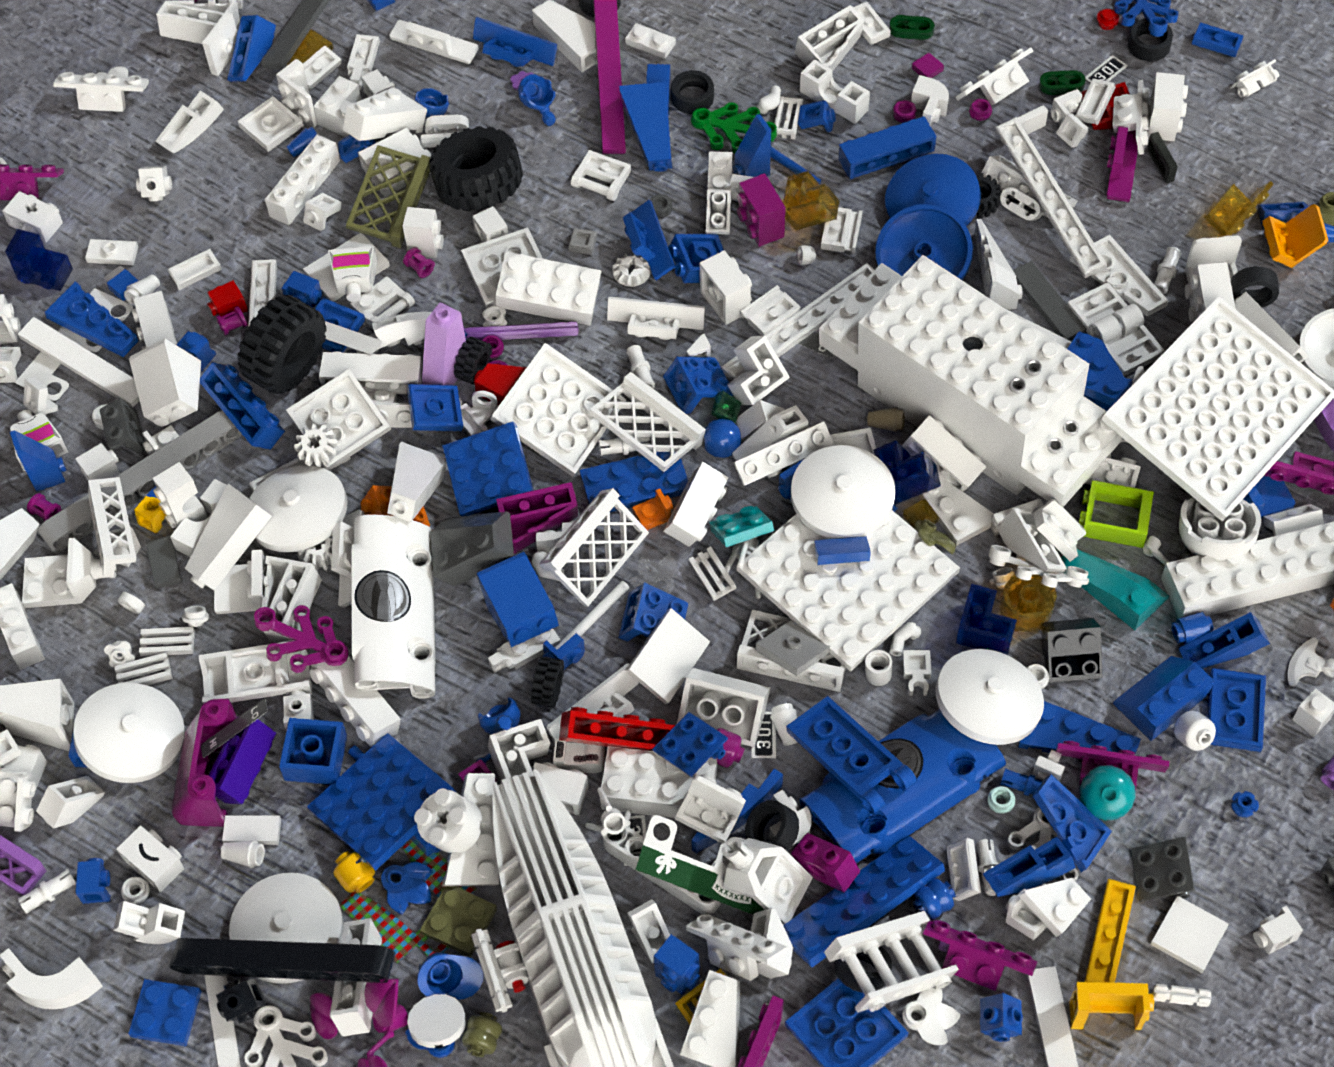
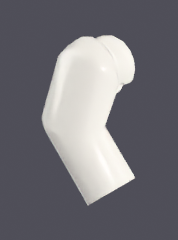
M772 86L769 95L759 100L757 108L761 114H766L769 110L778 107L781 96L780 87Z
M545 551L534 553L532 565L537 575L542 578L559 581L550 571H545L539 565L547 553Z
M907 622L893 633L889 653L896 657L902 656L905 641L908 638L913 640L919 638L921 628L916 626L914 622Z

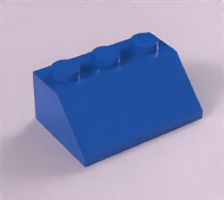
M1170 656L1113 701V704L1152 741L1175 723L1182 714L1191 710L1206 698L1211 691L1214 680L1196 662Z

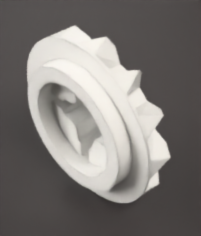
M625 253L624 257L617 258L616 263L613 265L615 280L624 286H639L646 282L651 274L649 263L643 257L636 256L635 254L628 256ZM632 265H634L635 269H633V272H631V275H629L628 269Z

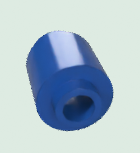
M1203 612L1178 618L1176 622L1171 623L1172 633L1177 643L1183 642L1188 644L1214 630L1210 616H1205Z

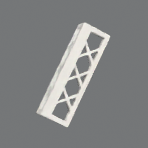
M1001 155L989 157L981 172L984 173L983 177L986 178L987 175H990L991 181L995 178L997 184H1000V190L1002 191L1008 187H1013L1036 199L1016 164ZM1064 193L1072 208L1075 207L1078 201Z
M120 477L88 480V500L103 576H114L115 564L136 562V553ZM115 486L116 489L111 496L101 492V488ZM110 505L120 509L115 516L105 511ZM114 525L124 529L119 537L109 531ZM118 545H121L128 549L129 554L114 555L113 550Z

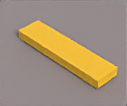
M1112 879L1107 880L1084 982L1115 983L1136 886Z

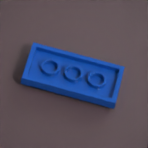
M656 452V456L665 462L670 458V452ZM643 455L580 470L588 504L594 500L600 491L613 488L620 495L618 497L619 501L626 508H632L655 498V490L659 488L664 496L668 495L670 498L681 496L688 482L681 458L665 472ZM613 507L609 512L611 513L618 510L615 507Z

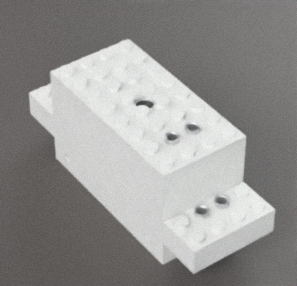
M924 255L903 276L881 263L819 328V345L858 371L859 388L889 408L898 407L899 410H904L905 419L916 427H919L929 415L933 419L939 420L944 425L945 430L952 436L958 437L965 448L981 458L982 463L986 466L982 471L984 474L1016 496L1027 486L1047 501L1055 499L1064 507L1123 440L1119 434L1101 420L1107 411L1084 397L1089 363Z

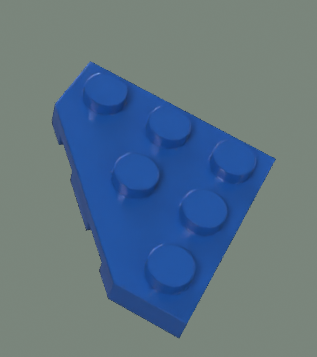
M1079 331L1067 349L1089 363L1084 395L1113 406L1130 388V385L1103 341Z

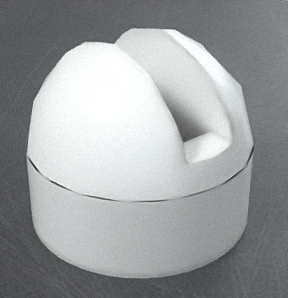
M807 245L798 247L797 258L799 264L808 265L816 259L813 247Z

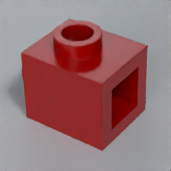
M234 280L207 292L210 299L207 306L213 316H224L234 311V308L237 306L242 313L248 311L244 296Z

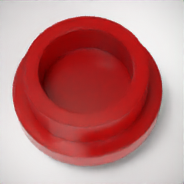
M1103 9L1097 14L1098 25L1104 30H1111L1119 23L1120 16L1112 9Z

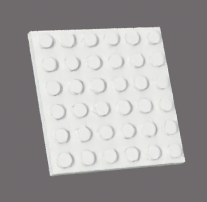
M893 510L879 529L866 535L871 551L870 561L817 565L814 540L831 538L815 533L795 514L748 555L741 567L737 565V571L789 618L821 642L829 645L830 654L850 672L954 578L960 570L958 565L934 545L928 546L919 537L918 532Z

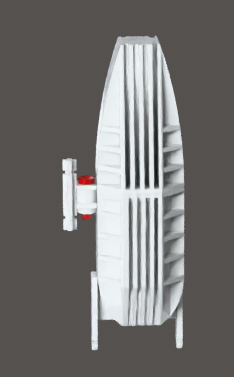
M536 769L533 770L534 778L529 777L528 772L522 773L523 776L517 777L515 775L511 779H503L499 785H497V782H494L493 827L496 857L504 900L515 942L504 941L497 945L494 950L493 945H489L491 939L487 929L483 931L478 929L476 933L471 934L475 948L478 947L476 952L491 997L494 996L492 1001L495 1011H502L503 1013L512 1007L509 994H505L507 988L513 989L514 992L518 993L525 989L524 985L529 981L549 1041V1045L544 1046L550 1067H674L610 889L593 852L574 819Z

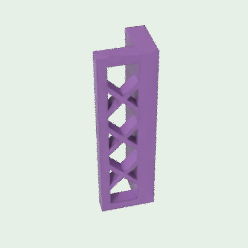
M0 835V859L7 858L9 860V869L0 870V881L24 896L46 873V869L40 860ZM27 871L32 876L21 887L15 883V874Z

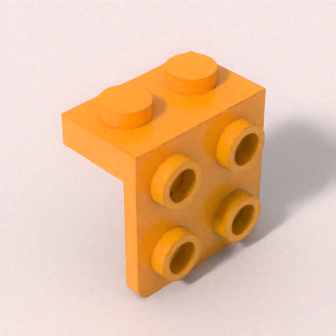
M1315 204L1310 205L1287 223L1271 216L1262 221L1271 258L1291 268L1328 242L1320 208Z

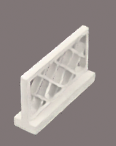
M632 372L624 377L621 385L590 408L589 411L590 415L663 472L692 448L695 450L699 448L703 443L706 430ZM620 394H624L631 402H617V397ZM603 408H614V415H604L600 410ZM618 409H631L632 416H618ZM635 409H643L649 414V417L636 416ZM619 423H632L633 430H623L619 427ZM636 423H650V431L637 430ZM654 424H662L668 428V431H654ZM637 437H651L652 445L641 444L638 442ZM655 438H669V445H656ZM673 438H681L686 444L684 446L673 445ZM656 452H670V458L664 462L656 456Z
M613 488L599 492L539 564L545 571H550L584 607H588L649 533L619 501L618 497L620 495ZM613 507L619 511L620 522H610L609 511ZM597 526H604L605 541H595L594 529ZM610 526H620V541H611ZM626 526H633L639 534L634 540H627ZM582 544H589V559H579V547ZM595 544H605V559H595ZM611 544H621V556L618 559H612ZM596 562H606V574L603 577H596ZM566 563H573L574 578H567L560 571ZM579 563L590 564V578H580ZM580 581H590L591 592L587 597L580 592Z
M752 610L742 644L738 650L736 669L832 691H841L846 667L842 664L840 667L827 664L825 661L833 658L830 653L795 676L757 652L756 648L749 647L748 643L757 639L760 641L764 638L763 636L774 632L788 621H793L791 618ZM755 620L767 622L770 627L759 631L754 625Z

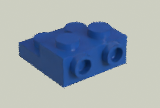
M675 234L668 246L671 256L675 261V274L677 277H681L683 283H700V262L724 251L718 234Z

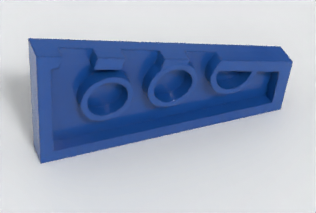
M76 281L45 311L46 318L121 357H124L138 343L137 335L118 318L115 319L110 315L108 309L104 306L101 307L91 294L85 293Z
M1044 701L1043 713L1036 728L1031 734L1020 741L1018 748L1028 749V747L1042 749L1041 752L1050 753L1051 750H1056L1058 743L1063 744V741H1074L1079 743L1080 747L1091 748L1092 745L1106 747L1107 751L1118 753L1119 750H1129L1136 754L1141 739Z

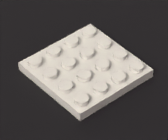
M545 343L498 406L490 420L498 426L514 421L517 425L521 442L573 477L607 429L606 426L589 414L590 408L613 390ZM621 395L617 397V402L627 401ZM603 408L600 412L604 415H614V408Z

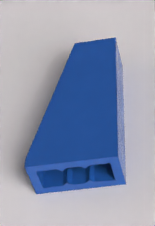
M666 82L619 86L622 104L649 170L663 172L667 169H672Z

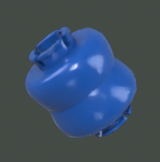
M935 878L926 886L918 889L914 893L916 901H913L916 911L918 909L920 910L918 913L925 911L930 920H935L943 912L953 909V897H956L953 888L949 889L951 885L947 881L942 883L941 880Z

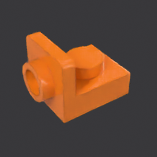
M659 488L655 490V498L633 506L632 510L636 519L646 530L668 522L673 504L668 495L664 496Z

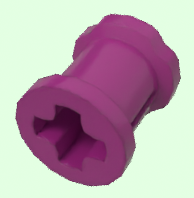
M417 247L410 249L403 258V264L413 268L420 278L428 277L435 266V262L432 259L425 258Z
M238 306L234 308V311L224 316H216L219 327L225 336L240 326H248Z
M41 493L35 494L27 504L28 513L38 515L43 518L44 522L62 511L59 504H52Z

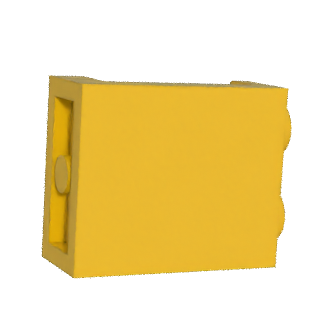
M1076 982L1069 1000L1071 1029H1083L1089 1013H1125L1134 1015L1135 1030H1141L1145 1021H1149V1013L1154 1011V996L1149 994L1148 983Z

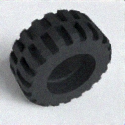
M476 126L474 129L465 128L459 133L457 131L452 133L451 137H445L440 145L434 148L429 160V169L438 197L446 205L456 210L461 208L463 211L470 212L471 210L482 211L483 208L496 207V204H502L507 201L508 196L512 197L517 190L516 188H519L522 182L523 170L516 143H514L511 136L500 129L496 131L494 127L483 128L482 126Z
M291 295L275 297V300L268 301L266 306L258 311L257 316L252 318L249 328L243 334V341L240 342V352L237 355L242 375L273 394H282L294 389V386L299 385L302 379L309 374L311 367L315 365L317 357L323 349L322 344L325 342V332L327 331L323 315Z

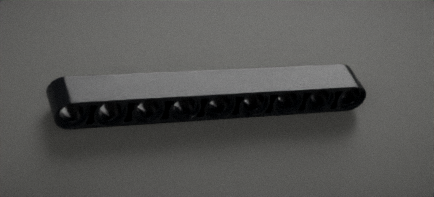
M177 939L169 967L179 973L194 975L387 983L396 952L380 945Z

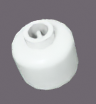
M1192 710L1185 712L1177 719L1174 733L1176 738L1189 749L1199 751L1207 748L1213 742L1216 728L1210 719L1200 712Z

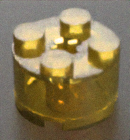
M1014 574L1004 586L1000 612L1002 618L1012 631H1038L1041 629V623L1050 622L1057 598L1056 589L1043 585L1041 583L1042 577L1038 574H1032L1031 580L1020 579Z

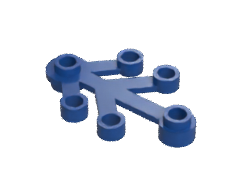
M1120 0L1115 2L1114 5L1115 13L1122 15L1121 24L1127 27L1133 26L1135 18L1142 12L1149 22L1148 29L1150 34L1155 37L1163 36L1167 31L1168 23L1177 22L1179 15L1177 10L1170 9L1171 0ZM1135 1L1137 4L1127 12L1128 5ZM1154 12L1164 15V18L1156 16Z

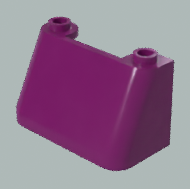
M212 699L205 702L185 730L172 803V814L176 822L181 825L224 827L225 815L228 816L226 810L220 809L215 799L216 784L213 778L207 775L211 753L203 758L201 745L237 719L229 699ZM222 744L214 751H221L224 744Z

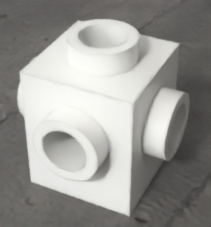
M150 166L138 169L139 178L136 179L137 191L141 192V197H149V201L163 200V196L169 194V190H172L171 176H167L166 166Z

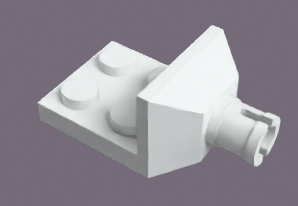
M69 538L68 555L25 558L22 604L24 608L82 603L95 589L96 579L116 578V572H114V576L104 577L100 559H94L91 551L75 538Z
M738 837L728 839L725 844L732 851L726 847L722 848L723 855L730 860L726 869L723 887L726 890L752 897L764 910L771 908L776 910L783 925L789 922L813 877L781 846L751 838L744 841Z

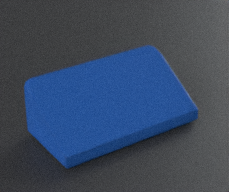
M1305 202L1259 204L1257 207L1263 229L1262 221L1268 216L1287 223L1308 208Z
M867 536L814 540L817 565L870 561L871 551Z

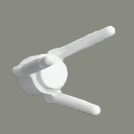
M752 538L738 543L737 546H733L731 556L725 566L728 573L736 557L739 559L737 565L741 567L744 559L758 547L757 538ZM721 575L719 579L723 584L725 579ZM755 587V597L759 599L761 597L760 591Z
M599 787L597 792L605 807V811L601 816L602 826L586 823L585 827L600 832L602 835L607 833L618 834L624 830L625 826H630L631 810L627 809L623 816L618 809L612 808L603 789Z

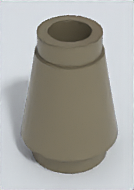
M898 407L869 411L867 423L871 427L897 432L904 429L905 412L904 410H899Z

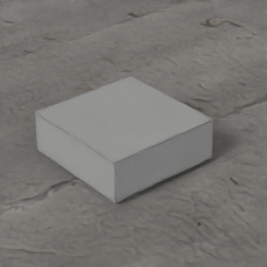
M574 228L568 246L569 252L592 255L597 232Z

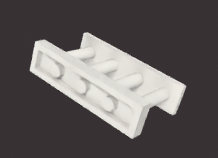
M925 911L837 937L824 951L829 962L838 959L846 961L862 989L865 997L855 1007L857 1013L867 1009L870 1012H874L888 1002L934 987L940 990L952 982L950 978L959 970L958 967L953 965L941 969L922 936V929L930 921ZM902 939L912 940L929 969V974L923 976L918 974L900 942ZM886 945V947L891 948L908 978L907 981L897 983L878 949L879 946ZM864 952V954L869 955L886 988L877 991L874 989L856 957L857 953Z

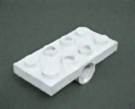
M1109 282L1067 303L1068 307L1085 326L1087 334L1103 341L1123 376L1136 371L1138 366L1144 367L1156 361L1165 352L1144 326V317L1139 307L1133 303L1127 305Z

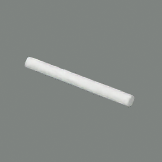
M621 581L555 648H560L576 633L581 637L629 589L628 584Z

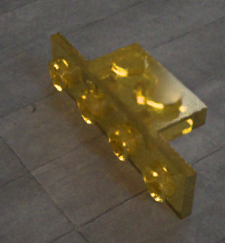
M1271 181L1258 188L1249 199L1233 184L1222 194L1204 218L1220 234L1218 237L1232 236V234L1238 233L1244 227L1243 221L1250 218L1257 211L1255 206L1268 198L1270 195L1268 191L1274 184Z

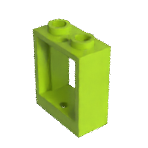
M1092 480L1090 490H1084L1082 504L1087 505L1086 511H1081L1079 517V524L1086 530V535L1083 537L1143 548L1148 533L1154 492ZM1095 500L1139 508L1136 529L1091 521Z

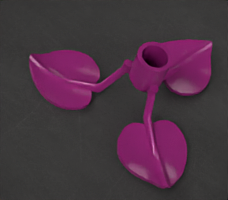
M397 978L389 979L387 983H366L365 1002L368 1009L373 1012L371 1019L373 1020V1026L377 1032H382L385 1035L367 1052V1058L358 1060L357 1067H388L381 1057L374 1055V1053L389 1038L394 1037L393 1031L407 1025V1011L402 1005L397 1004L399 981ZM318 992L312 994L309 999L312 1023L322 1038L332 1039L338 1033V1029L330 1017L333 998L326 993Z

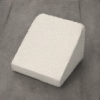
M702 334L687 350V357H711V345L705 334Z

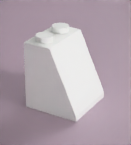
M163 339L130 356L129 361L145 418L160 427H164L198 410L201 360L167 339Z
M61 679L1 685L0 724L4 725L12 735L69 751L74 728V701Z

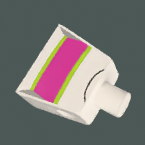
M374 246L328 250L339 294H346L348 301L357 302L361 299V293L373 290L377 268Z
M23 410L17 415L19 422L10 427L11 431L15 430L52 448L56 457L69 453L62 437L44 413L33 416L30 410ZM15 450L16 457H17V459H18V461H19V463H20V465H21L23 471H25V469H24V467H23V465H22V463H21V461H20V459H19V457H18V455H17V453H16V450Z

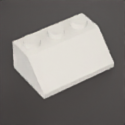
M692 668L686 677L677 723L690 712L716 730L724 728L739 735L742 739L741 744L755 747L766 711L770 687Z

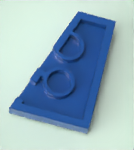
M1051 774L1043 780L1034 793L1033 798L1062 844L1072 856L1079 871L1083 872L1087 870L1112 830L1099 818L1095 817L1081 801Z

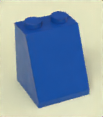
M525 552L476 573L487 609L511 648L559 626L554 606Z

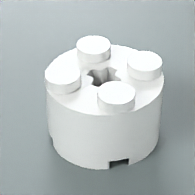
M442 788L424 801L420 809L416 811L414 820L417 823L419 834L426 842L446 853H461L471 848L478 840L481 832L479 826L480 821H482V815L474 803L454 791Z

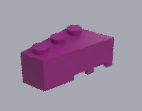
M572 482L496 499L498 512L507 511L510 513L514 554L536 542L537 532L554 531L560 528L562 523H568L578 517V504Z

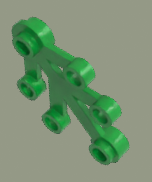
M734 102L727 103L724 107L711 112L706 108H699L693 112L691 124L696 129L704 130L710 139V147L713 150H720L724 146L723 137L718 135L713 127L721 128L731 142L732 152L735 154L742 142V139L738 137L736 132L746 134L750 125L742 124V122L747 120L752 122L755 115L760 114V110L757 107H750L747 111L739 113L738 105ZM725 115L728 117L727 119H724V120H723V119H718V118L723 117V116H725ZM766 122L771 129L772 143L777 137V126L772 122Z

